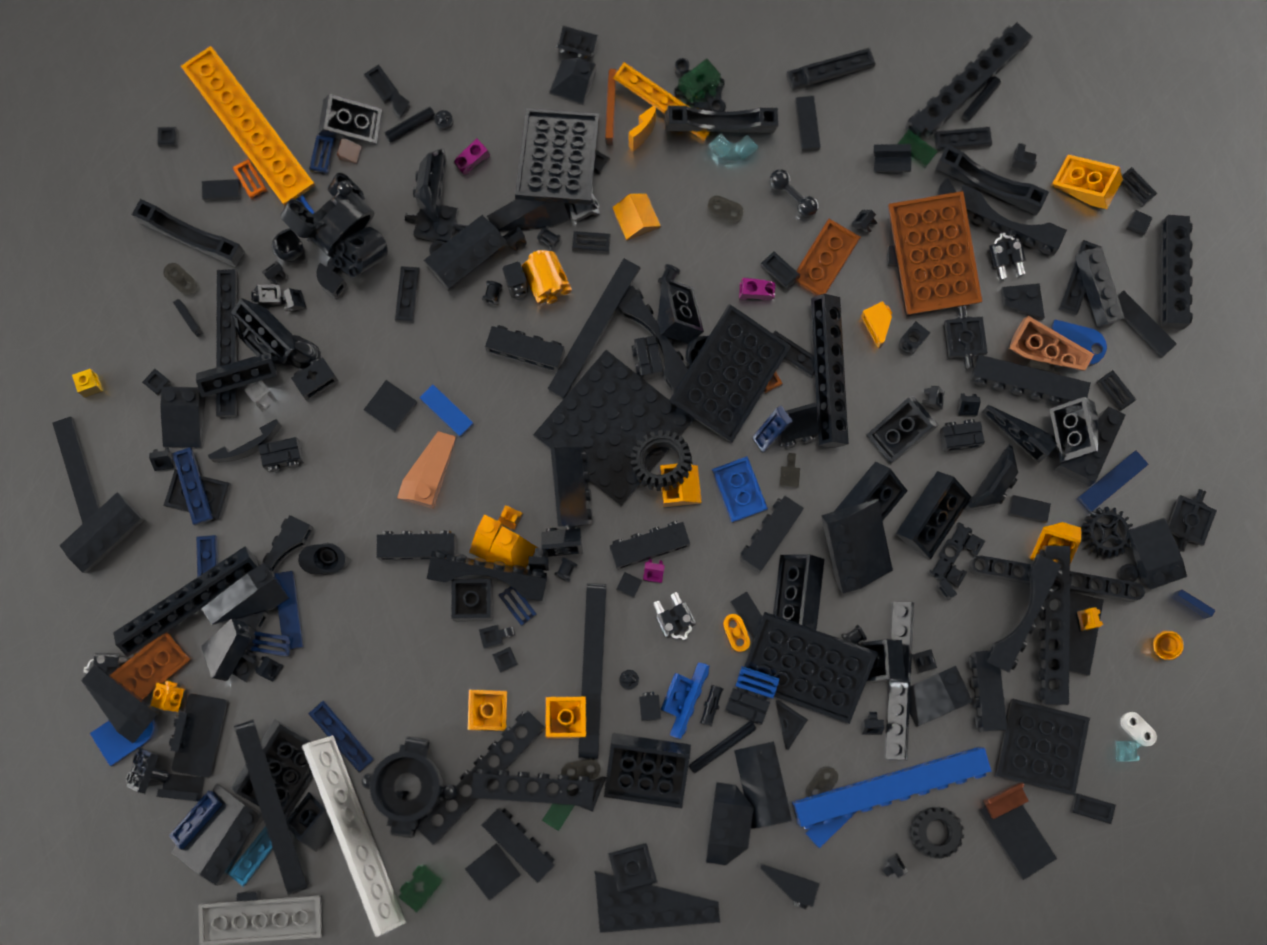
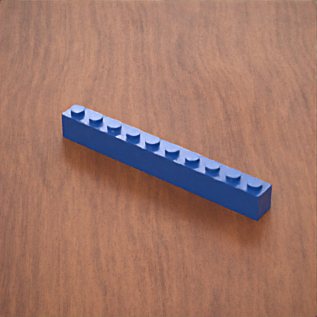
M976 747L792 801L798 825L805 829L815 827L818 822H833L835 817L838 816L847 818L853 816L855 811H871L873 806L879 804L881 807L892 804L893 800H908L911 798V795L916 793L918 795H925L930 793V789L933 788L941 790L948 788V784L953 782L962 784L967 782V778L970 777L975 779L985 777L987 772H991V767L985 748Z

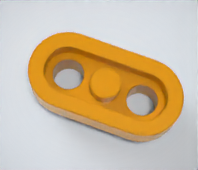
M737 614L726 616L723 627L732 649L736 652L746 651L750 646V638L742 618ZM731 621L736 622L735 628L730 627L729 623ZM738 639L743 640L744 644L742 646L737 645L736 641Z

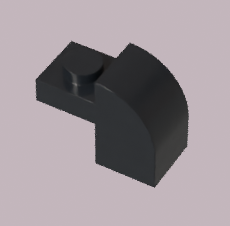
M335 256L329 258L327 266L319 263L316 276L322 289L334 299H337L347 284L342 277L337 275L341 268L335 266L333 262Z

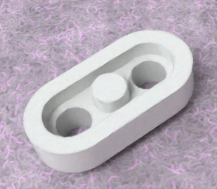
M1128 712L1121 717L1120 723L1122 728L1139 745L1147 747L1152 746L1156 742L1157 734L1155 730L1139 714ZM1131 718L1135 720L1134 726L1130 724ZM1145 733L1150 735L1149 740L1144 738Z

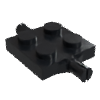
M441 204L438 222H433L421 208L417 215L406 213L404 218L405 221L415 222L414 237L431 241H442L444 243L452 238L455 231H462L468 226L457 223L458 208Z
M966 305L958 306V318L944 321L949 358H965L966 369H973V357L987 355L988 353L983 317L967 316Z
M1198 489L1195 499H1189L1182 495L1177 498L1168 526L1171 533L1180 539L1177 547L1181 552L1185 551L1187 542L1203 546L1207 539L1217 510L1203 502L1206 494L1205 490Z

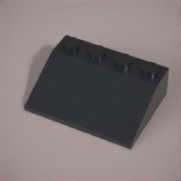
M583 447L550 448L558 527L591 524L594 516L593 509L589 507L592 494L587 486V482L590 481L589 470H586L585 462H588L587 451H584Z
M877 499L821 515L836 584L843 594L861 589L893 571Z
M274 719L261 739V744L285 819H287L314 777L302 747L312 741ZM245 764L232 784L231 789L237 795L259 806Z
M613 733L604 797L682 808L691 744Z
M216 784L212 791L222 802V806L183 850L175 846L171 853L198 875L213 885L218 886L222 885L264 819L259 810L219 784Z

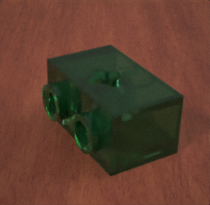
M705 59L678 79V88L693 103L695 100H701L710 89L714 90L719 86L721 74L708 59Z
M424 864L422 867L419 865L412 873L414 878L410 883L406 881L399 889L401 894L398 898L416 913L422 909L445 880L427 864ZM423 882L424 884H423L422 887H423L424 891H423V890L416 891V889H417L416 883L419 884V883Z

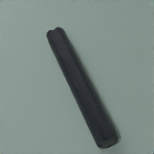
M749 721L689 764L690 770L693 773L701 770L757 729L755 724Z

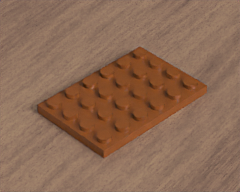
M963 191L888 204L907 315L982 303Z

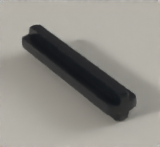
M994 76L964 111L962 117L966 121H970L999 87L1001 79Z
M429 106L386 131L385 136L387 140L391 142L434 117L433 109Z

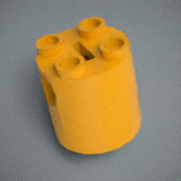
M535 251L523 263V272L538 304L547 302L548 305L558 301L557 297L569 294L572 291L555 252Z

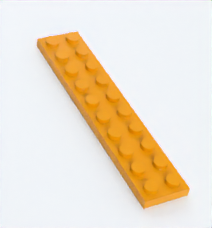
M212 46L181 65L184 72L284 206H286L289 200L297 199L315 186L314 182Z

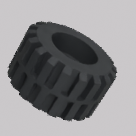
M930 807L920 811V814L915 816V821L911 824L912 831H910V835L913 837V844L917 846L916 849L925 856L932 858L950 857L951 854L958 851V847L962 846L961 840L965 835L962 834L964 827L960 824V818L956 817L953 811H949L947 808ZM935 820L942 821L948 831L946 840L940 845L932 844L927 837V827Z

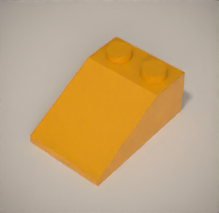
M1067 155L1052 186L1088 205L1108 209L1123 178L1119 166Z

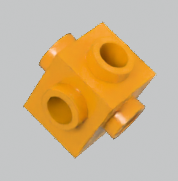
M167 680L165 684L156 682L150 706L178 712L184 689L177 687L176 682Z

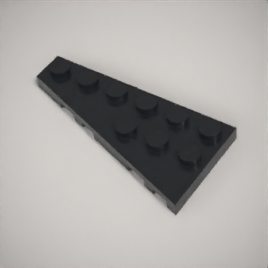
M595 871L600 933L720 922L718 901L654 885L618 894L614 876Z

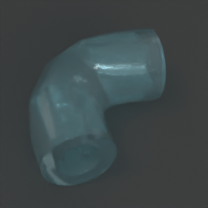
M720 133L707 145L721 159L731 162L744 160L759 149L749 135H746L737 143H731Z

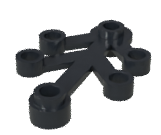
M679 58L675 62V71L680 75H684L695 89L676 86L674 96L679 99L684 96L702 97L707 102H696L694 99H689L686 101V105L688 106V104L692 103L694 107L691 108L725 112L726 104L721 99L722 89L725 86L724 79L718 77L714 80L715 96L713 97L709 93L713 67L710 64L703 66L702 74L704 76L702 85L689 70V61L685 58ZM684 66L685 69L680 70L679 67ZM710 69L711 72L707 73L704 70ZM721 82L722 85L718 86L716 85V83ZM681 90L683 93L678 94L676 91ZM714 106H719L720 109H719V110H715L713 107H714Z

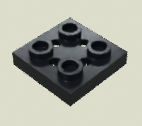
M139 748V751L133 757L134 765L132 771L126 777V786L138 793L145 794L150 779L164 783L168 772L154 768L159 755Z

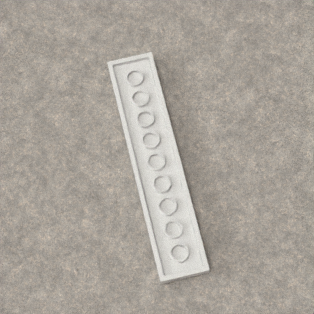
M329 736L307 743L302 747L371 927L377 937L406 923L334 736Z

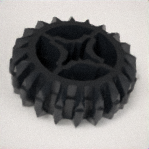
M1108 506L1104 507L1103 510L1099 507L1096 509V512L1091 511L1090 516L1084 518L1087 523H1082L1081 526L1086 530H1082L1081 534L1086 535V537L1082 539V542L1087 541L1089 543L1086 545V549L1093 548L1091 554H1095L1098 551L1099 558L1103 557L1104 554L1106 559L1111 558V555L1116 558L1119 554H1124L1125 549L1130 548L1129 543L1131 542L1128 530L1133 524H1127L1126 521L1129 520V517L1123 518V511L1117 514L1116 508H1112L1110 511ZM1100 518L1111 519L1112 521L1109 524H1104L1103 522L1100 523L1097 520ZM1117 526L1120 528L1121 535L1117 532ZM1108 528H1110V529H1109L1110 533H1108V534H1110V535L1107 536V537H1105V536H1106V534H1105L1106 531H1105V530L1108 529ZM1093 529H1094V530L1097 532V534H1098V539H1097V540H1096V538H1095V536H1094V531H1093ZM1110 541L1118 545L1116 547L1103 546V543Z

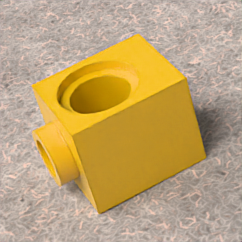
M87 369L72 375L77 392L84 398L103 391L98 375L93 370Z

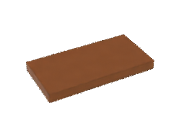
M828 219L796 271L800 274V278L794 283L816 296L826 294L861 237L833 220Z
M166 632L146 645L110 676L141 699H144L155 690L156 682H165L191 659Z

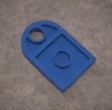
M1053 321L1052 330L1094 354L1088 366L1097 364L1105 356L1107 344L1100 332L1068 322ZM1093 345L1100 347V354H1095L1092 351Z
M154 719L134 744L120 735L110 721L92 731L90 735L109 766H114L152 739L155 732Z

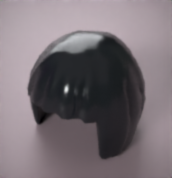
M290 228L279 232L273 238L272 251L280 259L291 261L302 255V241Z

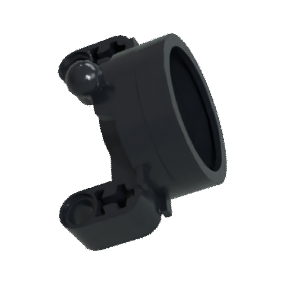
M340 172L334 176L328 186V191L333 198L327 201L318 211L312 214L300 201L291 199L280 215L285 224L297 236L307 238L308 242H314L328 257L334 256V248L338 242L367 227L375 214L364 202L363 191L346 174Z
M407 736L405 745L400 744L399 752L385 757L376 766L373 774L367 773L362 777V785L364 788L370 789V795L375 807L382 815L388 818L387 826H391L390 834L392 836L414 838L417 820L431 813L439 804L441 797L447 801L453 800L456 797V788L450 784L443 787V779L438 768L427 758L430 740ZM406 773L414 774L421 783L420 793L412 800L401 799L396 792L395 785L397 780Z

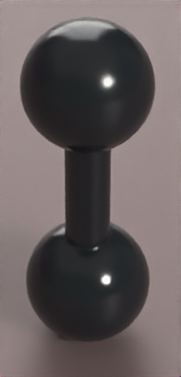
M778 169L772 172L769 179L771 186L776 190L785 189L798 202V211L802 216L812 217L817 213L819 209L818 201L812 196L803 197L790 185V175L787 171Z

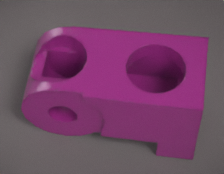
M476 138L456 157L454 164L465 175L491 155L486 147Z
M743 278L740 282L739 299L773 300L775 299V282Z

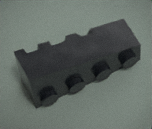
M1108 406L1098 416V452L1060 463L1055 470L1089 487L1094 484L1126 414Z

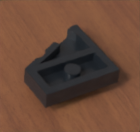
M1040 283L1001 288L1003 306L1005 308L1038 317V320H1044L1045 315Z

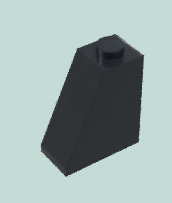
M230 619L201 646L211 678L223 681L229 680L251 640L249 627L246 622Z

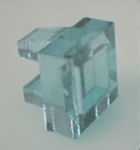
M1116 741V761L1137 762L1140 760V756H1137V748H1139L1137 741Z

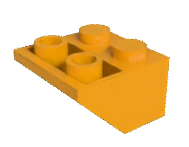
M677 464L660 465V475L669 473ZM691 465L692 470L691 472L688 471V478L683 477L684 482L682 484L677 482L676 488L670 485L669 490L665 491V488L661 487L663 507L702 504L698 465Z

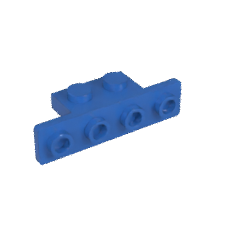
M698 663L692 679L677 673L674 674L660 709L676 717L670 736L681 739L686 733L687 723L694 713V706L696 700L701 695L704 680L709 675L710 665Z

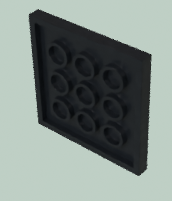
M1012 698L1007 716L1008 730L1004 731L995 776L1075 796L1090 717Z

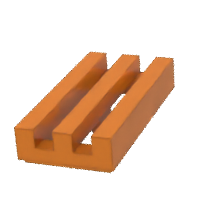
M249 159L233 167L251 200L254 199V196L261 195L260 193L263 191L264 193L267 192L266 187ZM246 165H248L259 185L261 186L260 188L256 187L255 183L253 182L252 178L250 177L248 171L245 168ZM239 169L243 170L248 181L254 189L253 192H251L240 172L238 171Z

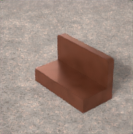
M1017 783L983 800L992 819L1029 802L1023 790V787H1025L1023 783Z

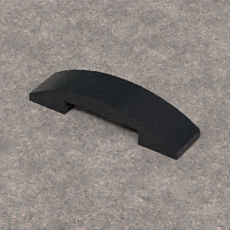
M275 419L259 428L262 432V435L232 451H229L224 446L209 454L208 457L215 463L232 462L246 458L259 451V445L269 443L282 426Z

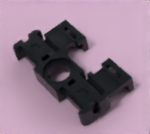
M960 522L956 524L958 528L952 539H947L938 555L940 559L933 571L929 570L931 576L940 581L946 578L947 581L956 585V588H959L967 574V571H960L954 565L963 547L965 550L967 548L972 550L974 557H977L985 543V540L972 534L971 528L964 527V524ZM953 547L956 550V555L953 557L947 556L945 549Z

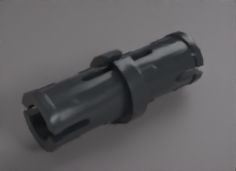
M711 685L708 700L704 703L705 709L700 723L712 726L716 710H719L720 707L718 703L723 688Z

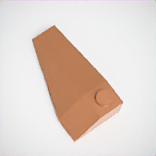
M1030 316L1021 321L1009 347L1010 350L1026 359L1082 371L1086 370L1094 356L1090 351Z
M439 431L436 433L403 479L397 499L432 509L435 508L456 436Z

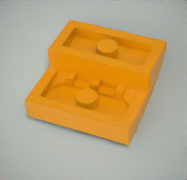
M655 106L639 115V125L629 131V147L633 152L646 141L656 124Z

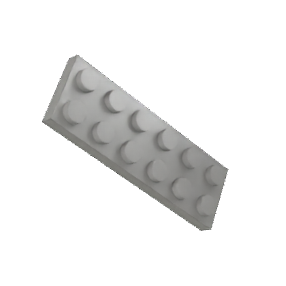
M321 895L199 904V945L322 937Z

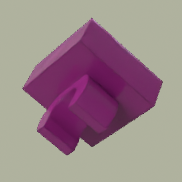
M652 559L645 562L643 580L662 583L665 567L663 562L660 560L659 564L652 563Z

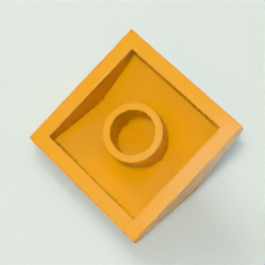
M469 690L468 730L504 731L506 729L507 691Z

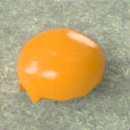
M1164 630L1154 638L1153 649L1160 658L1174 660L1184 650V642L1178 633Z

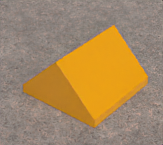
M628 194L612 207L626 241L661 228L647 194Z

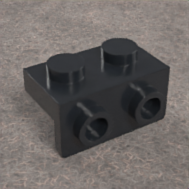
M562 26L559 43L556 44V47L560 48L562 53L570 55L571 52L578 53L577 57L588 59V56H594L599 35Z

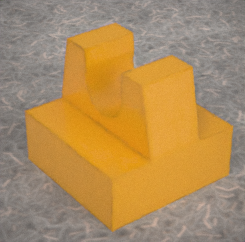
M505 505L498 521L502 522L504 527L515 531L523 513Z
M1097 607L1077 612L1081 631L1098 628L1103 625V622L1099 620L1098 614H1100V610Z

